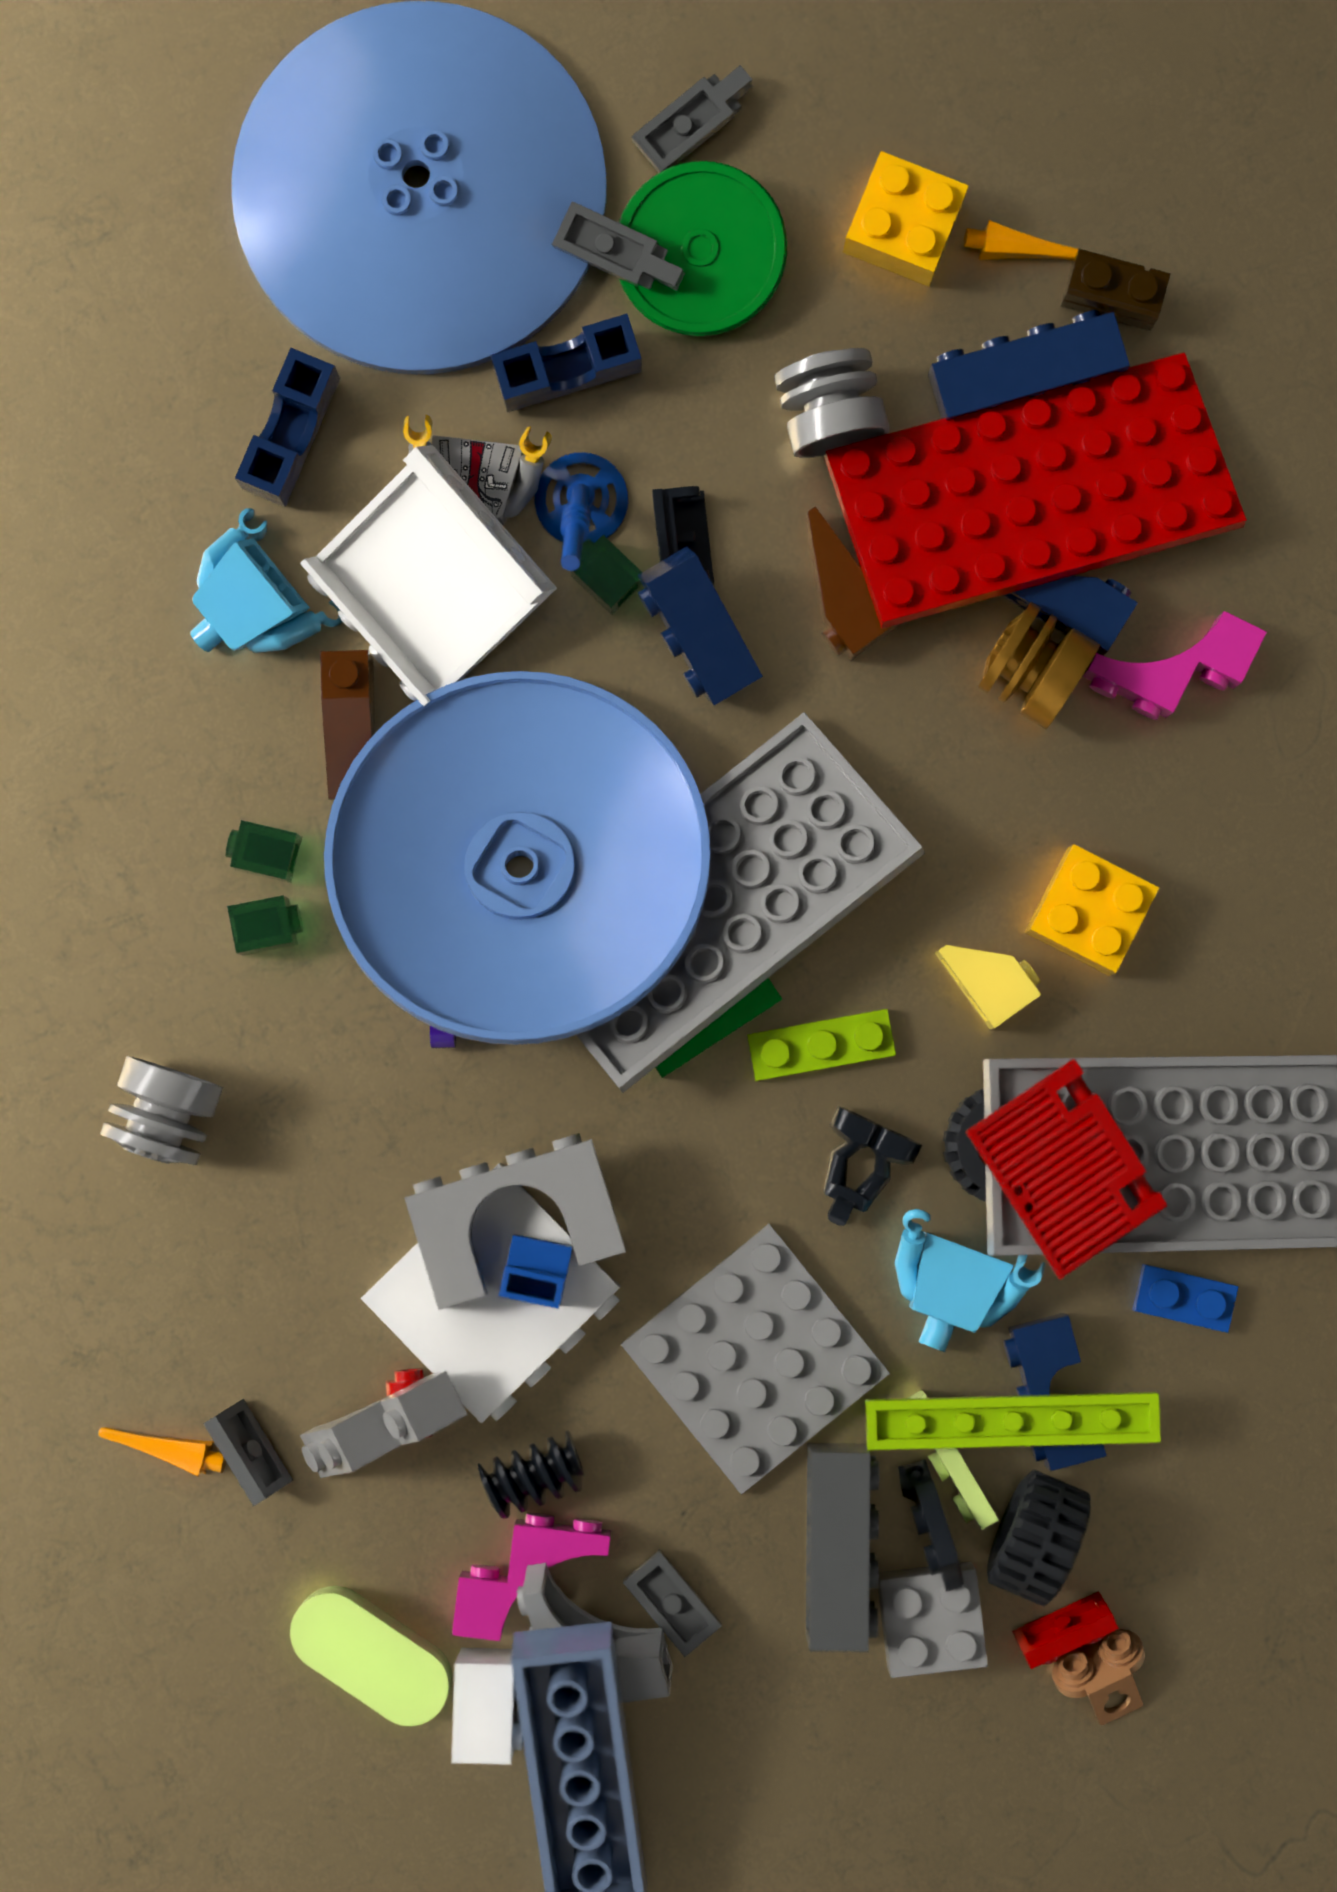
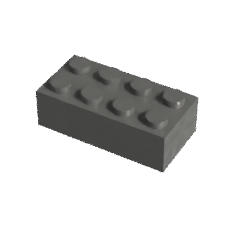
M807 1443L806 1639L809 1651L869 1652V1638L878 1637V1609L875 1608L874 1601H869V1589H878V1559H875V1553L869 1552L870 1539H878L879 1512L876 1510L875 1504H870V1490H879V1461H876V1456H870V1452L865 1444Z

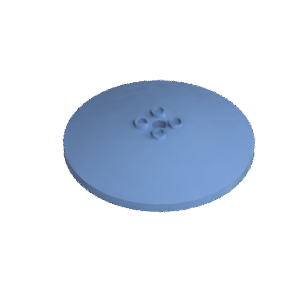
M404 1L359 10L319 29L297 45L275 67L252 101L240 130L232 168V204L240 243L252 272L264 293L277 310L297 330L336 356L365 367L400 374H438L478 366L491 361L492 354L518 347L540 332L561 312L572 298L590 267V264L552 246L571 202H576L605 216L607 203L606 168L598 128L588 103L561 63L528 34L500 18L462 5L436 1ZM412 166H423L430 172V178L424 186L413 188L404 182L405 172Z
M512 671L474 676L448 684L426 694L430 700L426 706H423L419 700L406 706L388 720L367 741L353 760L332 804L326 829L324 869L329 903L343 940L364 974L394 1004L416 1019L436 1029L465 1039L494 1044H536L565 1039L613 1020L637 1004L661 982L684 952L699 921L709 883L710 841L704 804L686 762L673 743L655 723L637 708L615 694L581 680L546 672ZM517 856L529 858L534 864L532 871L527 876L521 878L511 876L506 869L511 859Z

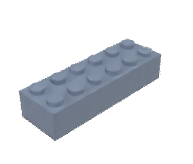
M612 1621L514 1632L511 1662L545 1892H647L646 1869Z

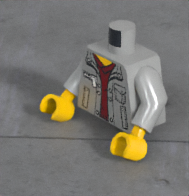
M425 415L426 430L423 432L413 431L409 426V416L405 418L403 434L410 443L408 447L409 453L415 447L433 445L503 526L506 524L507 517L517 516L538 491L544 461L542 455L545 454L552 441V436L548 431L545 433L542 445L540 446L532 444L529 440L531 426L527 427L522 434L519 445L434 435L431 444L429 442L433 425L431 417Z

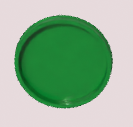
M694 161L663 170L645 182L635 192L619 220L620 224L656 240L659 246L668 251L664 260L682 268L685 273L677 291L656 281L653 282L650 290L640 285L636 287L619 279L623 290L632 304L650 321L669 331L690 336H712L734 330L749 322L768 304L782 279L787 259V234L780 210L772 196L757 180L730 165L711 161Z

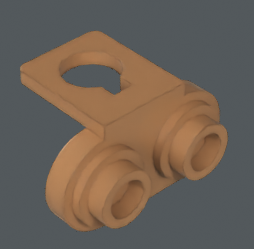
M1125 1629L1115 1630L1097 1643L1085 1644L1063 1654L1053 1665L1052 1677L1059 1692L1067 1697L1083 1698L1088 1696L1099 1724L1105 1725L1143 1706L1132 1675L1142 1667L1145 1661L1143 1643L1139 1636L1132 1631ZM1118 1690L1119 1694L1128 1695L1118 1706L1112 1708L1104 1707L1110 1699L1108 1694Z

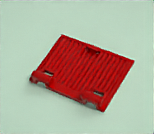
M1075 1058L965 1131L1060 1280L1168 1207L1161 1193L1154 1191L1144 1176V1173L1147 1171L1099 1095L1092 1093L1081 1076L1084 1072ZM1064 1086L1077 1105L1069 1111L1057 1094V1091ZM1126 1185L1139 1203L1132 1209H1130L1119 1192Z

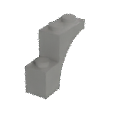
M447 1372L431 1374L364 1408L304 1432L300 1435L305 1445L302 1447L303 1457L309 1468L313 1472H318L320 1478L350 1473L401 1445L419 1442L466 1416L467 1413Z
M546 1563L527 1565L524 1586L518 1587L517 1600L521 1615H528L531 1624L529 1630L606 1622L590 1615L569 1600L555 1583ZM612 1624L623 1703L669 1697L673 1665L663 1628H632Z

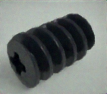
M569 1430L565 1431L564 1447H560L553 1437L547 1438V1453L545 1454L534 1443L530 1444L529 1460L525 1461L516 1450L511 1451V1466L506 1467L498 1456L494 1457L493 1473L490 1474L478 1463L480 1478L488 1500L503 1519L510 1516V1502L520 1512L527 1511L529 1495L539 1506L546 1503V1489H549L557 1499L563 1498L564 1482H567L576 1493L582 1490L584 1471Z

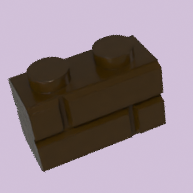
M1078 249L1072 262L1061 306L1080 312L1099 310L1100 315L1114 312L1117 322L1151 331L1159 318L1171 273L1153 268L1146 271L1142 265Z

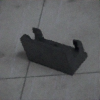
M699 486L652 489L660 562L687 546L697 555L710 581L714 585L704 490L700 491Z

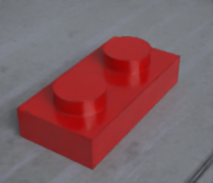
M1098 1591L1012 1632L1030 1669H1033L1040 1665L1054 1663L1063 1654L1085 1644L1097 1643L1107 1634L1119 1628L1112 1612Z

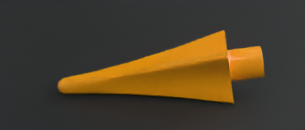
M990 220L986 228L982 230L966 228L963 241L964 247L980 249L979 260L1061 259L1073 261L1078 251L1077 248L1043 240Z
M107 1427L100 1428L99 1430L101 1438L147 1453L197 1477L200 1473L206 1474L207 1470L223 1473L227 1463L220 1452L212 1451L214 1441L150 1436Z

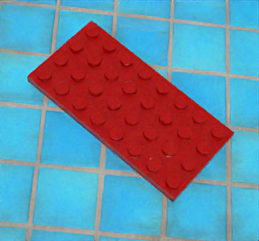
M1185 352L1129 367L1126 372L1119 374L1116 371L1092 378L1086 383L1075 386L1073 384L1046 391L1042 395L1031 398L1025 397L951 420L943 418L825 451L824 459L881 629L1244 527L1247 521Z

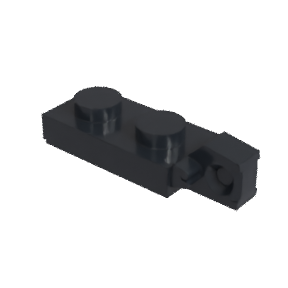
M926 1459L905 1466L901 1465L898 1469L903 1497L916 1502V1506L911 1507V1512L918 1535L928 1533L931 1545L923 1547L931 1576L941 1574L946 1592L961 1588L964 1585L959 1558Z

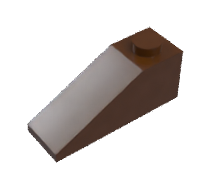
M815 506L807 513L806 525L822 621L827 628L822 632V635L837 656L844 652L848 659L852 661L895 630L897 625L881 629L862 569Z
M368 650L320 651L321 703L329 800L335 799L340 784L353 760L367 741L375 734L373 657Z

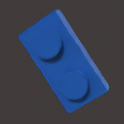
M1142 1264L1132 1310L1229 1333L1239 1286Z

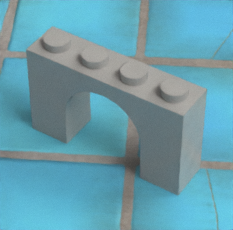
M580 1133L552 1141L554 1151L536 1156L534 1148H529L507 1155L508 1165L490 1171L487 1162L459 1170L462 1180L443 1185L440 1176L413 1185L415 1194L404 1198L438 1310L488 1294L472 1241V1225L475 1214L483 1201L493 1192L506 1186H530L544 1192L553 1199L565 1219L579 1266L626 1252L592 1139L582 1142Z

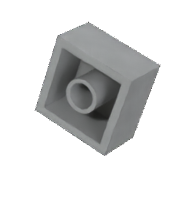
M971 1561L960 1563L964 1585L961 1588L947 1592L941 1574L931 1576L928 1566L879 1572L878 1594L887 1669L891 1678L988 1667L977 1572Z

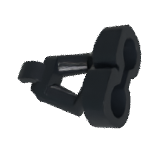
M838 1106L829 1125L846 1142L833 1149L830 1153L823 1191L825 1195L834 1199L828 1211V1219L832 1223L844 1226L853 1208L866 1212L891 1180V1163L900 1165L914 1164L923 1145L860 1114ZM869 1147L875 1154L874 1171L854 1190L846 1186L848 1159L861 1148Z

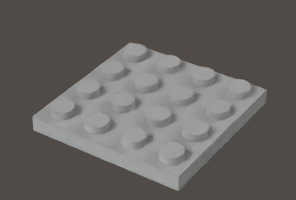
M767 1224L621 1343L624 1350L741 1495L890 1374L770 1224Z

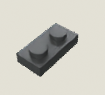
M244 1399L203 1423L253 1506L293 1481Z
M660 1549L623 1580V1584L657 1625L663 1628V1632L684 1657L722 1626L718 1618Z

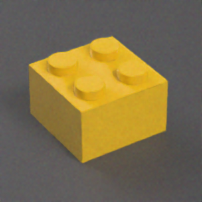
M880 151L846 235L843 253L930 287L964 203L969 185Z
M1073 844L1066 849L1024 933L1110 976L1117 973L1159 887Z

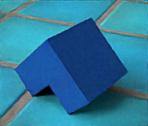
M513 1234L499 1296L559 1309L573 1246Z

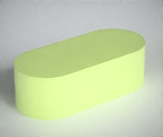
M327 1586L318 1589L305 1599L292 1619L290 1638L297 1656L306 1665L389 1721L402 1726H417L433 1719L443 1708L452 1685V1670L444 1653L434 1644L355 1591L342 1586Z

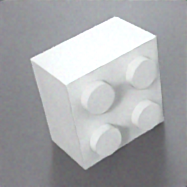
M460 1649L455 1662L452 1763L511 1765L514 1751L523 1749V1737L519 1711H517V1696L511 1662L512 1649Z

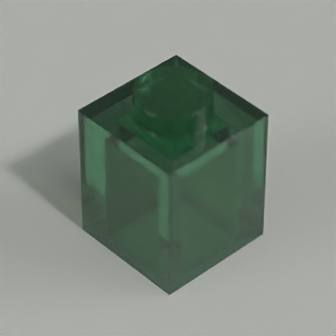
M604 535L595 543L591 539L583 543L580 566L578 569L571 571V577L611 615L642 585L637 576L642 571Z
M241 820L239 831L232 829L230 832L225 855L228 858H232L230 867L237 871L291 883L302 837L294 832Z
M282 895L227 906L237 954L244 956L298 945L296 934L303 932L302 917L298 904L290 905L288 897Z

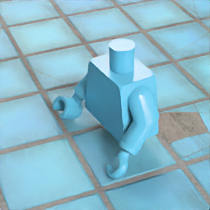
M246 508L240 513L239 527L237 529H228L203 552L196 580L199 589L194 594L192 601L205 618L190 631L194 642L206 652H210L222 640L233 651L246 647L254 653L286 650L320 632L321 624L327 627H335L343 622L339 615L336 620H332L323 611L316 614L312 611H307L310 607L257 543L267 533V521L262 522L257 529H249L245 526L246 522L255 515L254 509ZM332 600L329 601V604L334 606L337 611L340 610Z
M913 1209L906 1212L903 1216V1225L906 1229L902 1232L894 1264L900 1292L905 1299L910 1301L909 1307L912 1310L928 1315L919 1343L946 1352L955 1326L976 1333L979 1327H991L1016 1308L1030 1287L1036 1286L1041 1281L1046 1266L1044 1262L1041 1263L1037 1270H1029L1024 1267L1028 1255H1019L1015 1268L1011 1272L1013 1265L925 1231L923 1232L922 1226L912 1222L911 1219L921 1218L929 1222L931 1217L926 1211Z

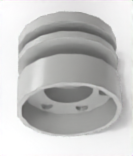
M849 348L817 353L784 367L775 374L774 380L777 390L787 392L780 398L782 409L805 411L788 421L786 426L795 457L814 458L825 456V451L889 433L890 426L883 399L877 396H859L873 388L878 381L876 373L866 371L872 367L873 363L869 350L865 348Z
M127 1056L117 1086L136 1097L133 1106L110 1104L109 1112L126 1118L128 1121L126 1127L104 1122L100 1134L114 1140L123 1149L167 1164L187 1163L197 1165L201 1153L183 1146L181 1143L183 1137L205 1142L207 1135L188 1123L191 1115L214 1117L223 1087L162 1065Z

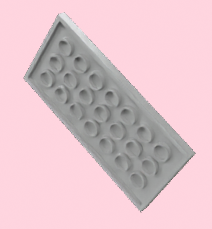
M805 712L700 794L709 828V883L704 907L696 929L673 968L650 993L633 1007L613 1020L589 1031L577 1034V1037L622 1093L925 854L919 842Z
M1337 1055L1075 1058L1084 1072L1081 1076L1092 1093L1099 1095L1147 1171L1144 1173L1147 1181L1154 1191L1161 1193L1168 1207L1100 1253L1337 1247ZM1073 1058L983 1059L984 1118ZM1065 1086L1057 1091L1068 1111L1077 1106ZM986 1165L988 1255L1043 1254ZM1127 1185L1119 1190L1130 1209L1139 1204Z

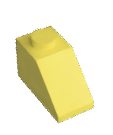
M945 945L935 952L990 1030L999 1026L1041 995L1035 987L1041 981L1025 959L1018 963L1014 956L950 945Z

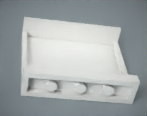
M433 445L415 447L403 459L407 466L317 556L305 558L300 563L309 573L307 579L311 586L320 594L329 596L340 609L338 615L343 623L351 630L361 633L370 644L369 651L381 665L390 667L400 678V687L411 700H419L423 706L430 702L426 694L460 681L467 676L557 589Z
M499 1163L494 1169L504 1167V1165ZM522 1185L506 1186L493 1192L480 1205L473 1220L472 1241L488 1291L486 1296L438 1310L419 1244L417 1243L361 1298L433 1374L443 1371L447 1372L462 1404L481 1424L489 1416L497 1422L517 1402L511 1394L524 1381L530 1388L533 1387L551 1369L546 1360L558 1348L566 1354L585 1336L580 1327L593 1314L601 1320L620 1301L614 1293L621 1285L614 1281L596 1262L579 1266L574 1248L559 1309L499 1296L513 1234L573 1246L570 1235Z

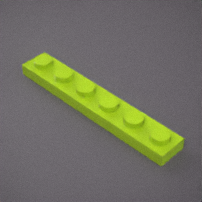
M1159 1393L865 1399L867 1450L1161 1443Z

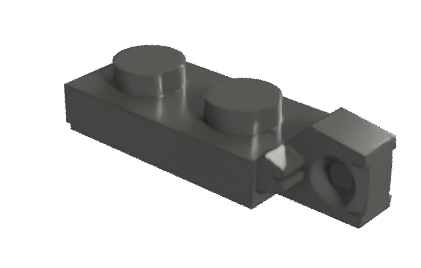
M741 65L721 81L715 74L708 79L703 77L632 136L633 143L658 173L677 165L730 122L734 115L742 109L738 100L753 87L752 78Z
M573 201L552 243L554 248L636 287L640 285L650 290L653 282L656 281L677 291L685 275L682 268L664 260L668 251L659 246L656 240Z

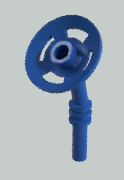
M571 453L553 461L541 474L538 491L534 495L536 513L542 526L551 536L563 542L561 566L565 570L574 571L579 568L582 546L598 544L612 536L621 526L628 508V491L621 473L611 462L592 453ZM574 464H588L599 468L600 471L595 477L581 473L570 475L566 467ZM553 479L557 482L553 491L555 510L549 513L546 504V493ZM613 484L616 491V505L613 514L609 517L605 514L609 505L607 486ZM564 486L568 488L566 493L568 503L561 505L560 493ZM601 489L602 502L600 507L597 508L594 506V491ZM591 519H592V521H593V523H594V526H595V528H596V529L593 530V531H589V529H590V528H589V527H590V520H591Z

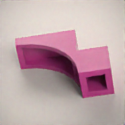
M1223 611L1216 618L1203 639L1181 654L1156 662L1131 663L1114 660L1096 653L1082 677L1090 680L1091 684L1089 687L1103 696L1115 699L1118 694L1134 702L1132 709L1145 717L1158 720L1161 715L1168 718L1174 713L1195 670L1202 673L1199 678L1201 681L1216 689L1224 691L1227 686L1235 689L1240 685L1267 632Z
M526 1513L525 1520L516 1519L508 1576L499 1575L500 1568L482 1564L471 1565V1571H461L458 1580L452 1635L500 1641L504 1622L511 1605L517 1597L518 1587L524 1586L527 1565L546 1563L549 1568L557 1563L581 1556H608L611 1531L602 1530V1522L590 1519H574L573 1526L554 1524L555 1516L542 1513Z

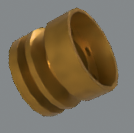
M1030 602L1025 611L1009 622L985 660L983 678L978 688L988 693L1000 675L1008 680V683L998 700L1005 703L1018 688H1021L1027 692V695L1022 704L1020 714L1042 728L1047 729L1086 671L1100 644L1075 628L1068 632L1059 643H1056L1050 638L1056 626L1057 617L1051 614L1040 632L1030 626L1041 607Z

